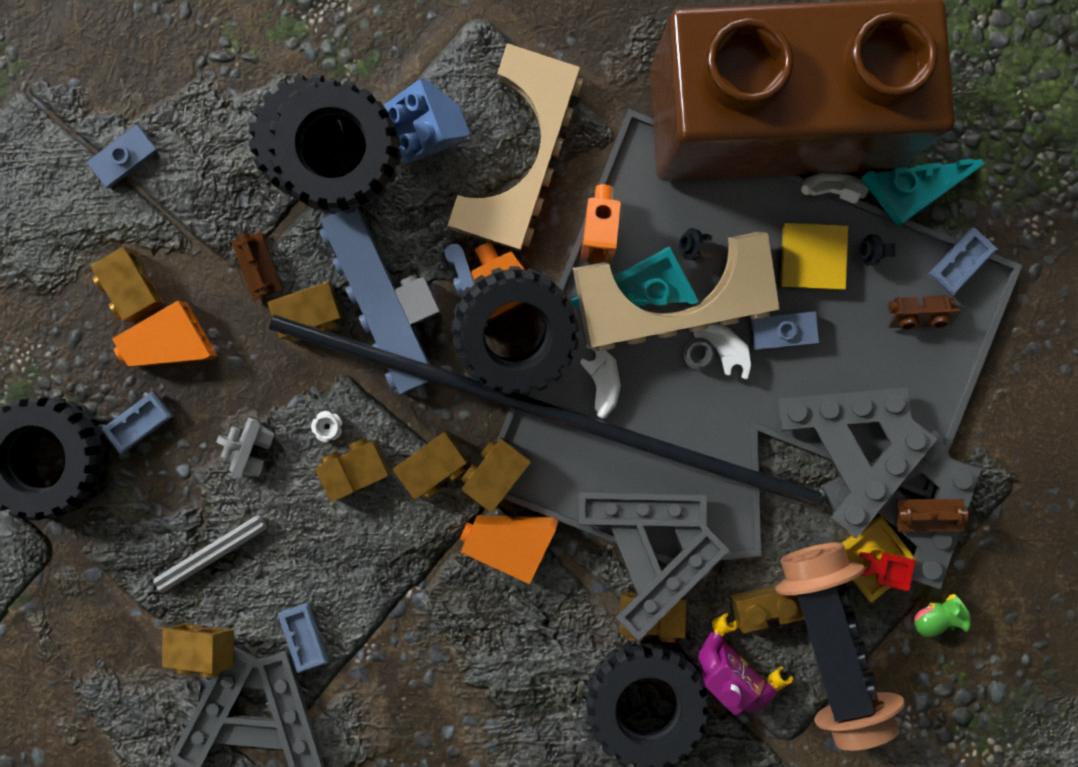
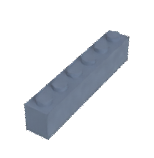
M355 208V212L348 214L338 211L336 214L321 219L320 221L324 227L319 230L321 237L327 247L332 246L337 257L332 259L339 275L345 274L350 286L346 287L347 294L353 305L358 303L363 315L359 316V320L365 332L372 333L376 342L372 346L431 365L416 331L410 325L396 295V287L360 208ZM389 368V372L385 373L392 391L397 389L399 394H404L429 382Z

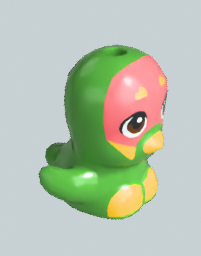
M952 594L942 604L930 602L928 607L921 609L914 617V625L922 636L933 638L942 634L948 628L954 630L956 627L968 632L971 627V617L957 595Z

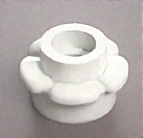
M329 411L320 412L317 418L312 421V432L322 442H328L330 439L336 440L342 433L340 428L342 420L337 414H331ZM325 424L330 425V428L328 430L325 429Z

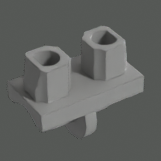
M248 417L239 441L237 438L240 429L236 427H231L228 437L219 435L216 441L224 446L221 457L225 459H230L233 449L236 450L229 471L232 472L231 476L241 478L242 474L259 477L264 460L249 454L253 444L269 449L274 437V433L271 430L261 426L258 420Z

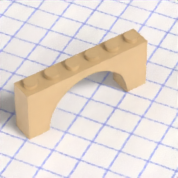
M507 43L497 73L498 82L506 84L520 93L533 109L541 133L539 153L529 173L510 190L487 198H468L457 195L448 223L450 230L487 242L491 241L493 244L520 253L523 245L529 247L534 233V229L529 226L533 216L539 217L544 199L539 197L542 186L549 187L554 171L549 165L552 156H559L564 139L559 138L562 126H569L574 110L569 108L572 96L578 97L583 83V79L578 77L580 67Z
M758 231L728 237V260L725 271L717 286L700 303L686 310L674 313H655L635 306L618 288L608 263L602 262L573 268L586 343L591 348L596 347V351H603L615 348L616 342L627 340V344H638L645 342L646 336L658 334V338H667L677 335V330L689 328L690 332L708 329V324L720 322V325L736 324L739 322V317L749 315L751 319L769 317V311L779 310V302L768 233Z

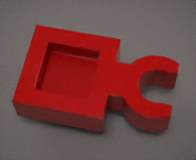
M882 552L881 560L879 561L875 560L870 553H858V557L869 560V567L860 576L867 577L877 574L876 584L909 591L915 559Z

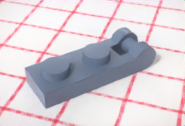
M450 244L445 249V257L456 268L458 277L454 278L453 282L460 297L467 287L471 288L475 283L462 247L458 244ZM487 322L485 324V329L489 328Z

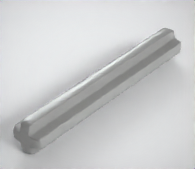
M259 515L251 518L153 580L154 585L161 593L171 589L266 530L267 526L264 520Z

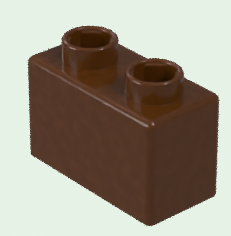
M859 0L678 8L669 17L650 67L656 173L660 180L666 182L815 175L818 173L839 174L892 171L895 168H901L949 132L955 123L947 16L943 0Z

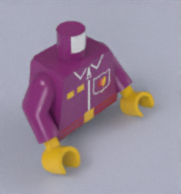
M725 613L712 621L714 632H710L698 655L705 687L734 715L737 716L742 711L746 713L760 712L777 695L776 691H780L792 683L793 677L790 676L784 681L780 676V671L784 667H779L768 675V683H765V680L724 640L723 635L736 630L738 626L736 620L727 624L726 617L728 613Z

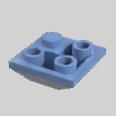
M425 78L419 79L383 105L396 126L395 129L401 144L399 149L405 164L448 149L470 136L460 106Z

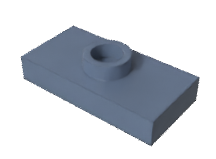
M136 124L87 161V164L103 185L110 189L159 151L142 128Z
M975 227L971 228L927 275L949 296H954L995 253L997 248Z
M816 311L751 319L754 350L819 343Z
M152 391L103 427L102 431L120 454H124L173 418L174 415L156 391Z
M310 602L280 611L278 617L297 673L327 664L329 658Z

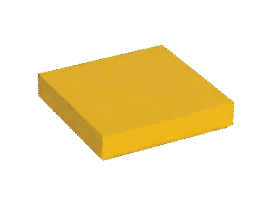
M784 223L782 230L780 287L845 290L848 226Z
M880 514L870 521L857 538L854 539L850 536L842 542L848 561L863 564L865 570L869 567V560L858 557L859 552L870 553L875 560L879 561L881 560L882 552L911 559L914 557ZM877 574L867 577L858 576L852 580L870 603L891 588L876 584Z

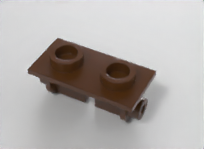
M260 231L252 235L245 233L237 236L238 240L231 243L252 300L256 301L283 291L262 232Z
M948 295L924 296L922 299L924 307L919 306L918 297H897L894 301H889L888 303L889 313L894 314L888 328H900L901 330L908 331L917 327L931 326L934 329H942L952 325L961 310L960 308H955V299L949 298Z
M897 499L898 532L965 531L964 523L968 522V511L964 510V499Z

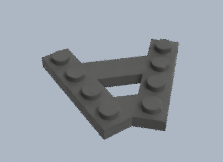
M908 387L778 399L781 432L815 429L848 487L850 493L829 518L854 539L862 533L937 441L935 436L912 419ZM880 424L890 444L872 466H870L848 426Z
M932 430L929 433L935 436L937 441L902 483L923 474L937 486L933 499H964V510H968L981 469L951 459L938 431ZM878 458L870 461V466H872ZM841 476L821 485L833 512L850 493ZM896 490L878 513L898 530L897 499L907 498ZM960 531L901 532L917 546L913 557L916 561L912 580L941 589Z
M579 492L578 525L611 527L638 594L615 617L637 641L729 551L707 527V495ZM644 527H674L683 550L662 571Z
M234 646V668L221 671L220 676L211 678L169 759L184 767H202L214 743L283 749L289 767H325L289 650L258 659ZM243 688L265 690L273 718L233 715L230 712Z

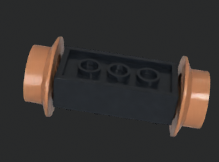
M840 542L814 545L784 556L780 561L785 579L776 585L775 590L780 595H798L830 705L816 714L814 718L816 726L824 730H830L836 747L842 750H864L891 741L899 734L895 715L904 708L905 702L903 697L898 694L877 692L878 687L874 673H867V670H869V657L864 641L858 642L857 640L860 639L858 631L860 627L855 611L849 612L848 610L851 607L849 601L851 597L846 582L860 576L865 571L864 565L849 562L844 544Z

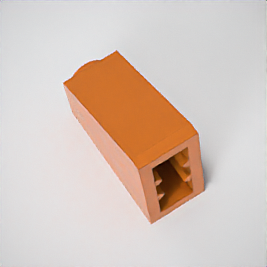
M179 300L112 338L116 345L114 352L121 363L127 364L128 367L212 360L218 357L188 303Z
M477 515L474 524L472 525L467 522L459 540L465 542L461 553L530 584L556 531L558 519L554 517Z

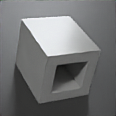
M412 275L399 282L401 287L395 289V292L410 325H417L441 314L435 297L424 277L418 279L417 275Z

